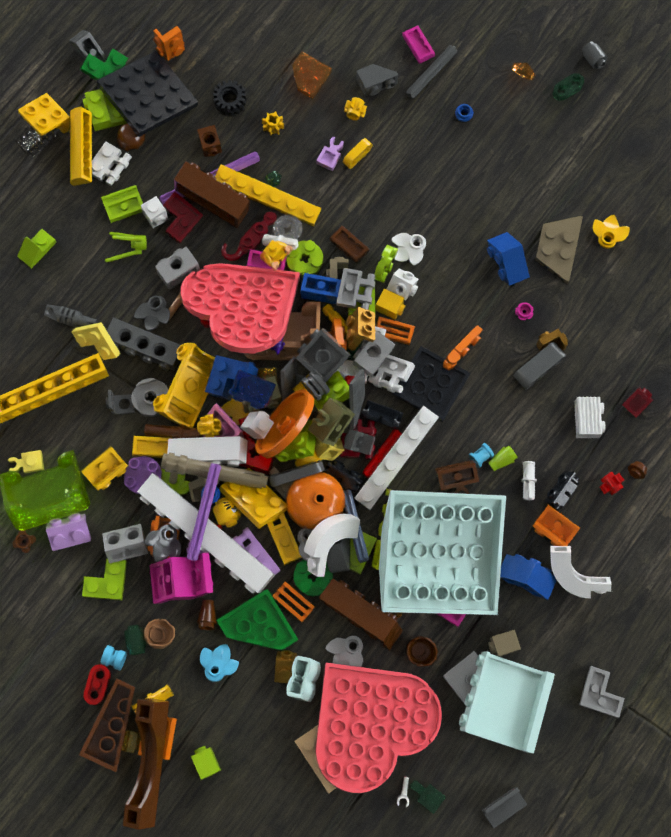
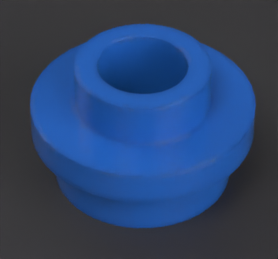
M461 104L456 108L455 116L459 121L467 122L473 117V109L468 104Z

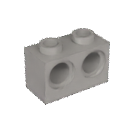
M141 524L102 533L104 549L109 563L148 554L147 545L144 543L146 537Z

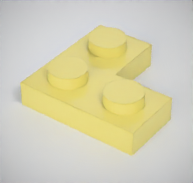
M102 322L77 327L72 331L80 347L94 345L103 360L117 358L121 354Z

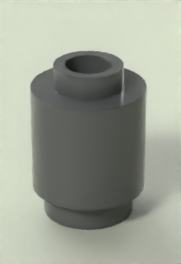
M592 41L583 47V56L593 69H600L607 63L608 57L597 43L595 44Z

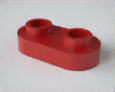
M95 665L90 670L84 690V699L90 705H99L105 698L111 673L104 665ZM102 671L104 677L98 679L97 674ZM97 691L98 697L93 699L92 693Z

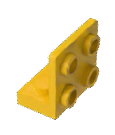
M47 93L18 109V113L40 136L54 128L60 129L63 133L70 130V116Z

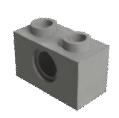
M187 247L177 249L172 256L167 259H161L155 266L158 275L169 290L183 282L192 271L197 272L200 270L198 262ZM176 264L181 265L179 269L172 268Z
M378 331L375 333V341L365 340L366 346L363 349L359 348L353 356L355 359L353 365L359 369H364L365 374L369 377L374 375L395 347L392 341ZM370 349H374L377 351L378 355L376 357H370L367 351Z

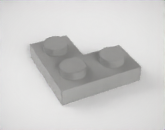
M590 666L579 705L619 718L625 698L605 692L610 672Z

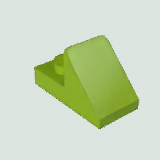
M41 229L31 240L27 236L25 237L17 257L32 269L57 242L46 231Z

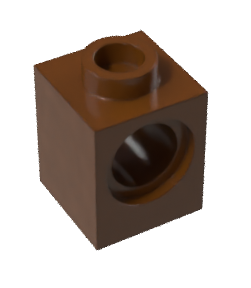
M215 125L197 129L204 157L216 156L222 152ZM208 141H214L212 144H207Z

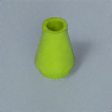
M508 445L506 448L503 447L488 464L493 471H496L514 463V460L518 457Z

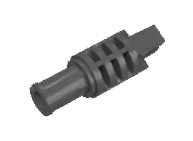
M47 305L44 312L45 316L71 327L91 325L89 322L94 324L98 322L97 319L84 316L80 311L64 306Z

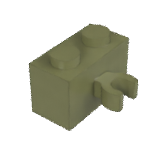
M329 397L323 408L318 410L319 414L317 417L312 419L313 422L308 430L322 443L334 446L355 414L342 402Z

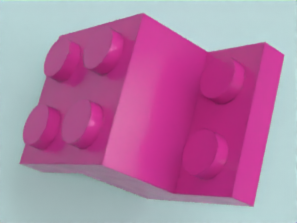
M209 553L199 554L197 561L189 560L187 557H170L150 565L153 604H161L170 600H191L213 593Z

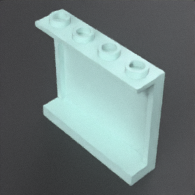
M488 651L481 652L476 659V666H478L476 674L472 675L470 686H472L470 694H467L465 698V713L461 715L459 720L460 731L534 754L555 674L543 672L492 655Z

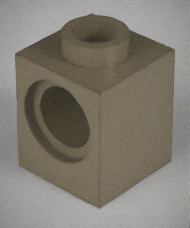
M515 630L492 636L490 638L491 642H488L491 654H495L498 657L521 650Z

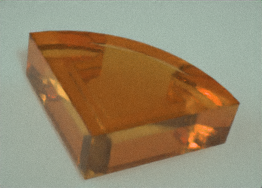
M513 63L511 68L514 72L523 78L534 79L535 73L528 63Z

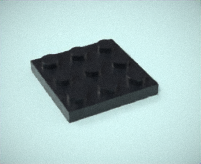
M420 346L411 361L415 368L407 382L400 380L398 384L403 386V391L401 393L395 392L393 396L418 410L425 406L439 417L438 421L443 423L470 376V372L457 365L451 370H446L443 367L444 358Z

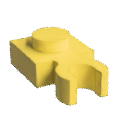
M41 450L21 453L22 459L16 457L8 459L10 463L16 462V467L9 469L11 473H17L21 469H23L24 473L44 470Z

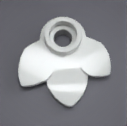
M400 233L392 238V242L398 246V252L394 260L400 262L410 260L412 265H416L422 260L423 250L426 247V240L422 235L414 234L411 236L407 233ZM414 242H419L420 245H419V246H415L413 243H414Z

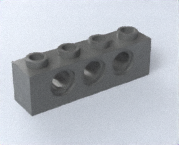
M113 317L107 332L117 348L125 350L124 353L134 357L137 355L142 357L141 359L146 363L152 364L154 362L159 364V367L163 370H176L179 364L176 351L180 344ZM125 336L131 337L127 342L122 341ZM142 343L148 344L145 349L139 348ZM159 350L165 351V354L162 356L156 355Z

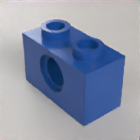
M304 273L301 298L337 305L341 279Z

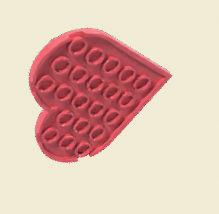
M218 263L203 266L204 269L197 272L192 271L184 279L181 285L182 303L192 315L201 320L210 321V331L215 341L231 352L255 354L275 346L284 337L300 279V272L274 271L273 269Z
M325 663L315 748L317 764L323 776L334 787L349 793H364L382 785L392 774L398 756H409L422 751L437 736L442 720L441 705L437 695L427 682L412 674Z

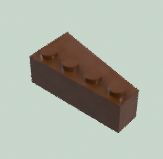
M116 678L80 751V756L117 772L135 692L134 686Z

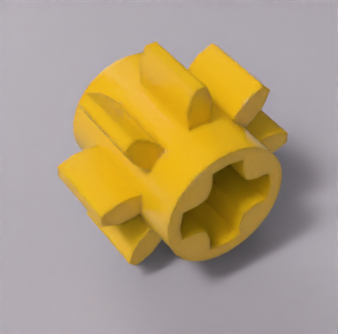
M354 97L351 101H346L344 112H347L346 116L349 119L359 120L360 117L364 118L367 106L364 105L362 99Z
M276 112L267 113L266 119L262 118V124H264L263 131H268L270 135L276 133L279 135L280 128L284 129V123H282L283 116L279 117Z
M208 414L205 417H200L197 430L200 435H205V437L218 436V432L221 430V422L218 418H213V414Z

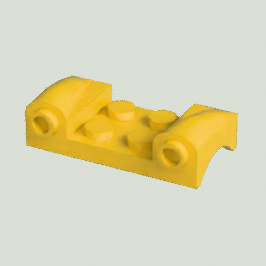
M184 343L176 351L177 359L181 361V364L167 394H161L154 399L153 406L155 412L174 423L193 428L208 395L205 389L215 357L202 351L195 343Z

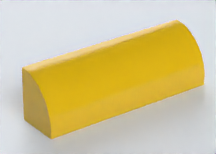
M76 107L70 111V183L73 186L92 183V112L83 107Z

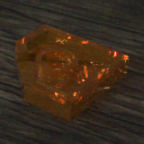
M301 51L292 64L297 90L313 99L331 74L332 68Z

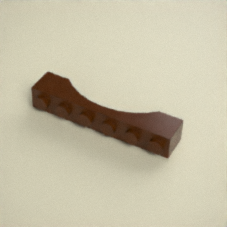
M155 698L138 699L135 721L141 737L142 755L135 786L125 804L123 826L137 830L155 827L169 701Z

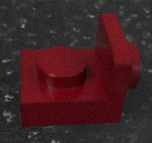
M639 387L622 405L637 418L653 401L651 398L653 395L645 387L643 389Z

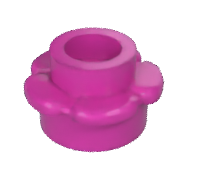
M520 303L515 309V314L520 320L531 319L533 307L529 303Z

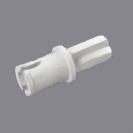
M265 234L262 238L264 246H267L272 240L283 242L287 246L290 245L293 250H296L299 246L297 239L285 238L283 235L273 236Z
M533 461L523 462V479H521V482H523V499L528 501L535 499V482H537V479H535V462Z

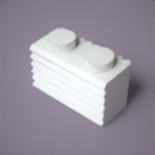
M577 397L574 401L576 438H600L602 433L605 432V421L601 420V414H604V403H600V397Z

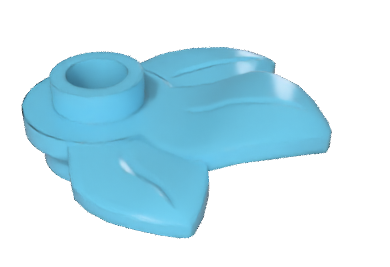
M227 644L218 646L214 651L208 648H203L201 651L200 663L205 668V676L209 681L218 682L224 676L232 675L238 668L239 662L230 659L231 653ZM218 669V673L213 674L211 670Z

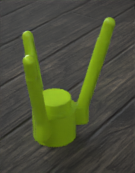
M110 232L109 235L112 236V239L131 241V248H135V250L107 258L105 262L142 254V250H147L146 235Z

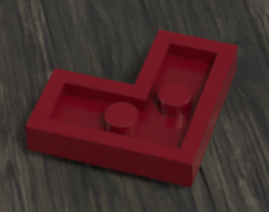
M176 192L163 204V207L176 218L167 228L166 233L180 244L203 218V214Z

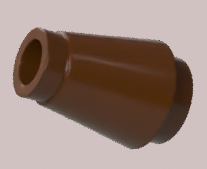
M213 600L202 601L197 620L200 630H214V626L217 624Z

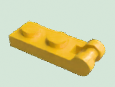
M284 513L267 523L284 565L301 559L298 545ZM280 519L281 524L274 526L273 521Z

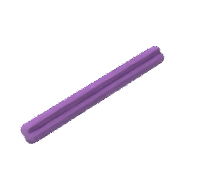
M210 464L187 554V559L198 560L221 470L219 464Z

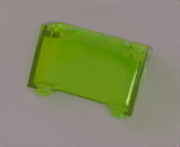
M74 450L62 453L57 458L58 466L24 478L16 471L0 474V487L4 508L16 529L27 530L48 523L53 519L63 518L83 511L90 506L88 492Z

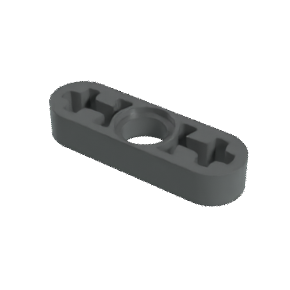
M322 460L273 474L268 478L271 487L317 474L324 471L325 468Z

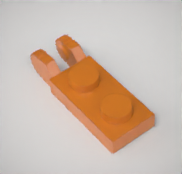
M476 326L448 354L443 362V367L446 370L453 369L460 360V356L463 358L470 349L468 347L470 345L475 346L481 339L479 335L483 330L481 327Z

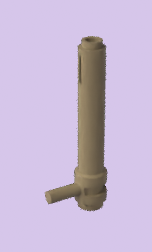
M169 452V454H163L161 469H165V472H170L169 482L175 484L178 474H190L207 478L211 463L190 459L185 455L175 456V453ZM220 465L219 481L262 489V487L266 488L268 476H264V473Z

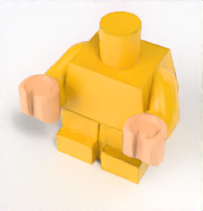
M272 240L260 254V259L276 271L279 268L280 261L282 262L293 251V248L283 242Z

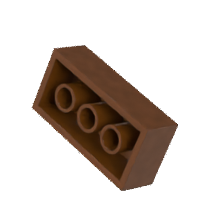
M185 161L174 178L175 190L238 228L249 211L250 200H248V197L242 192L237 193L232 190L229 184L217 181L213 174L209 172L204 173L197 164Z

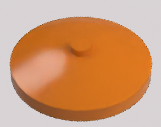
M301 389L289 395L276 407L269 418L274 422L264 439L256 440L255 448L257 453L264 458H271L283 451L298 436L312 413L314 406L313 395Z

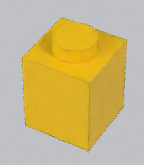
M383 289L376 303L375 311L396 320L397 316H401L406 305H403L404 297Z

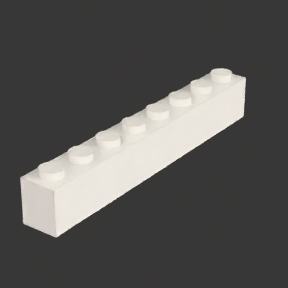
M152 473L137 491L141 494L140 499L147 505L153 504L156 507L154 511L163 518L166 515L171 520L169 523L175 529L179 530L181 528L185 531L184 536L191 541L199 510L157 475ZM208 519L200 550L204 553H211L216 558L214 561L220 567L224 568L226 566L230 569L229 574L237 581L239 579L243 580L246 583L244 587L251 593L255 591L261 593L275 574Z

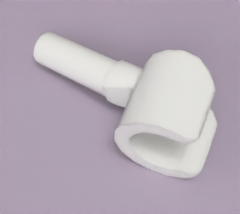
M404 777L401 795L397 797L398 806L402 798L407 800L406 807L409 806V798L407 796L408 777Z

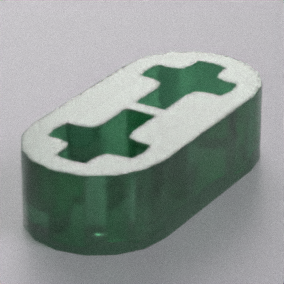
M574 73L558 82L554 86L553 97L558 101H563L579 92L584 84L583 76ZM573 80H574L575 82L578 81L579 84L577 85V84L575 83V84L572 85V82H573ZM558 89L560 91L565 89L564 94L562 92L558 93Z

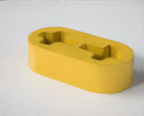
M366 138L362 139L344 157L343 164L349 169L353 168L371 150L373 144Z

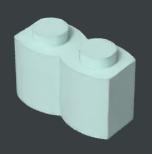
M302 656L295 658L292 665V677L287 684V696L301 701H312L316 691L315 682L321 671L319 662Z

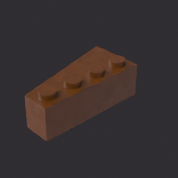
M332 579L319 599L343 618H349L348 621L358 629L363 628L364 632L375 641L377 639L381 640L384 647L390 651L403 632L396 621L398 618L390 612H387V614L380 610L381 607L374 601L369 603L364 600L365 596L357 590L355 592L348 589L350 586L344 581L339 580L338 582Z

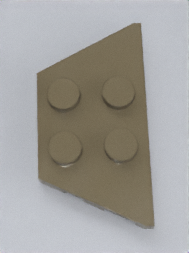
M583 216L545 223L542 226L535 260L541 265L546 266L551 273H556L566 284L570 280Z

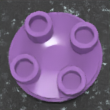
M150 457L132 458L124 473V484L129 490L139 494L137 491L152 473L161 479V468Z

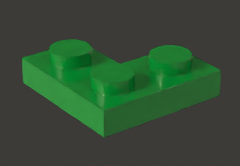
M112 49L104 63L89 53L80 71L97 81L124 67L128 58Z

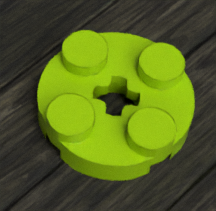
M312 240L299 241L298 248L287 255L288 269L292 272H300L302 278L304 273L316 275L323 264L322 250ZM302 256L309 257L307 263L300 261Z
M390 245L385 247L381 255L382 258L375 270V280L385 283L388 273L390 274L394 263H392V260L397 255V248Z

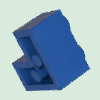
M508 232L487 240L489 245L487 252L490 258H494L499 265L500 270H498V274L502 281L504 280L510 286L530 277L523 246Z
M216 355L205 392L231 401L237 383L236 380L253 375L257 376L258 368L250 363Z
M506 554L501 565L500 578L508 584L522 587L536 597L548 600L557 581L555 576L551 574L552 571L541 566V562L533 558L526 560L525 557L515 554V556Z

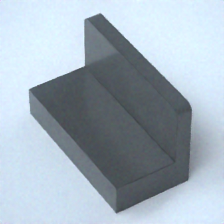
M513 787L481 810L493 828L527 805L519 793L518 787Z

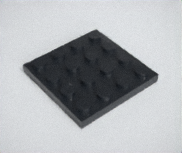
M157 51L97 80V86L138 137L198 106V101Z

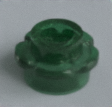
M277 171L269 173L265 177L266 184L272 187L279 185L282 175Z

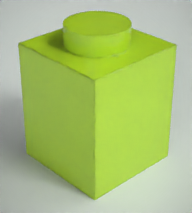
M203 746L194 751L195 755L191 756L201 780L221 771L212 748L206 749V746Z

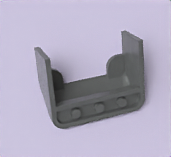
M293 357L280 371L282 401L294 393L292 389L306 377L297 374L296 357ZM360 369L349 383L350 398L342 402L355 414L343 433H349L350 429L354 430L358 422L365 398L364 369ZM315 405L308 420L316 418L319 414Z

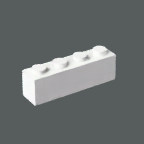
M241 436L168 439L167 454L170 452L175 453V456L185 455L190 459L238 467L239 464H246L248 441Z

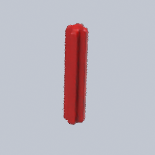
M396 429L392 431L363 470L362 474L365 477H371L402 435L400 431Z

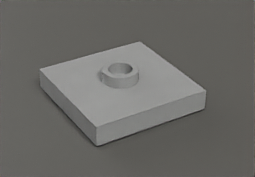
M475 651L443 675L444 679L463 703H465L467 694H470L472 688L470 681L472 675L476 674L478 667L476 666L478 655Z

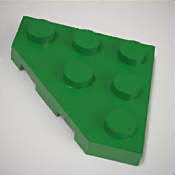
M268 589L216 620L225 636L237 641L282 651L299 640Z

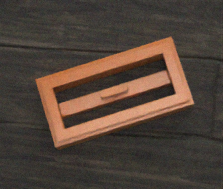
M380 316L376 327L386 329V332L408 337L407 339L385 333V337L389 340L410 345L415 326ZM381 323H384V324H387V325H391V326H395V327L402 328V329H406V330H409L410 332L408 333V332L400 331V330H398V329H394V328H389V327H386V326H382Z
M284 582L272 596L301 622L315 608L287 582ZM287 588L300 601H302L307 607H309V609L306 610L305 608H303L290 595H288L284 591V589ZM282 594L300 611H302L304 615L300 616L294 609H292L287 603H285L279 597V595Z

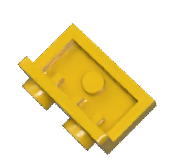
M110 446L81 472L99 491L100 489H106L114 477L122 476L126 472L125 468L128 465Z

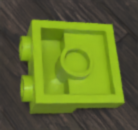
M100 89L85 93L86 98L82 99L85 109H89L92 112V125L95 131L127 123Z
M308 420L298 436L283 451L275 455L280 462L314 456L316 436L308 430L313 422L312 420Z

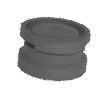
M315 371L309 373V377H304L301 382L306 390L313 395L314 399L319 401L322 399L323 394L330 392V389L318 374L315 375Z

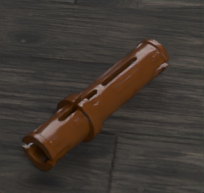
M146 424L144 428L145 436L167 438L203 437L197 428L186 427V425Z

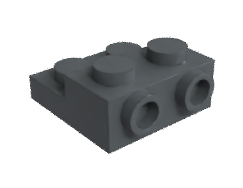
M322 328L320 331L316 329L310 336L312 340L308 345L304 343L297 350L299 355L296 359L310 372L315 371L316 373L314 374H318L326 383L351 354L338 344L337 340L330 333Z

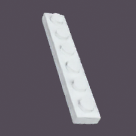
M425 406L420 409L356 495L355 500L369 510L372 509L439 417Z

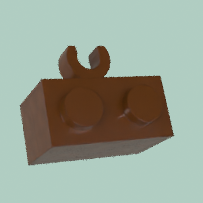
M473 460L435 468L441 491L455 488L454 493L464 491L465 494H469L468 489L464 485L480 482L476 464Z

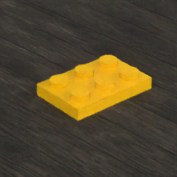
M225 482L220 486L219 491L258 529L287 511V504L267 485L266 488L262 487V489Z

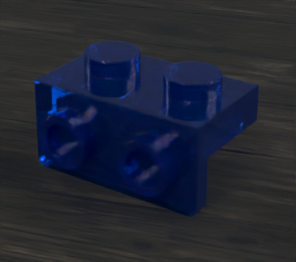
M238 370L232 389H229L228 394L232 395V399L243 402L245 400L250 402V406L261 409L269 405L276 384Z

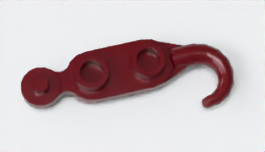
M269 211L265 213L262 222L253 224L241 238L238 249L234 254L226 253L227 244L224 243L221 248L222 256L229 261H235L241 258L242 255L250 252V249L254 250L262 241L263 236L268 234V226L277 221L276 214Z

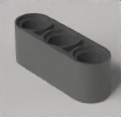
M552 342L516 371L513 377L527 390L557 366L567 355L555 342Z

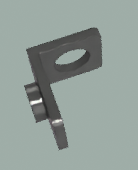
M108 390L106 407L110 409L113 415L135 412L131 399L132 394L114 396L112 390ZM123 399L129 400V408L121 409L119 407L120 401Z

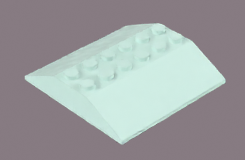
M390 490L381 531L379 560L382 612L497 615L506 496Z

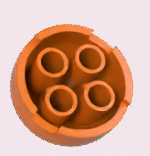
M325 472L294 480L287 490V512L298 526L313 530L324 519L343 513L345 507L344 490L333 476ZM317 495L322 496L320 502L316 500Z

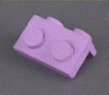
M74 513L68 518L62 520L61 518H56L47 523L46 532L52 551L91 541L85 514Z

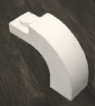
M336 514L324 519L313 529L304 547V552L310 555L307 562L310 573L317 577H324L327 555L330 548L341 539L358 537L359 518L352 514Z
M550 546L553 574L565 590L576 596L590 599L591 591L599 594L606 593V591L611 592L610 577L584 576L573 568L571 564V546Z

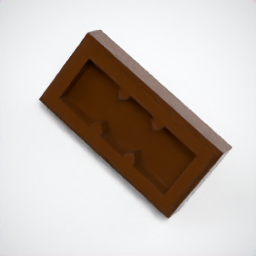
M343 225L330 237V241L356 264L369 252V248Z

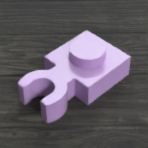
M335 137L330 139L329 148L324 146L316 160V164L331 171L334 170L341 157L339 151L343 149L344 143L341 141L339 145H334Z

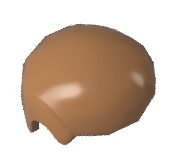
M154 619L148 622L144 629V640L154 649H163L169 646L175 638V627L166 619Z

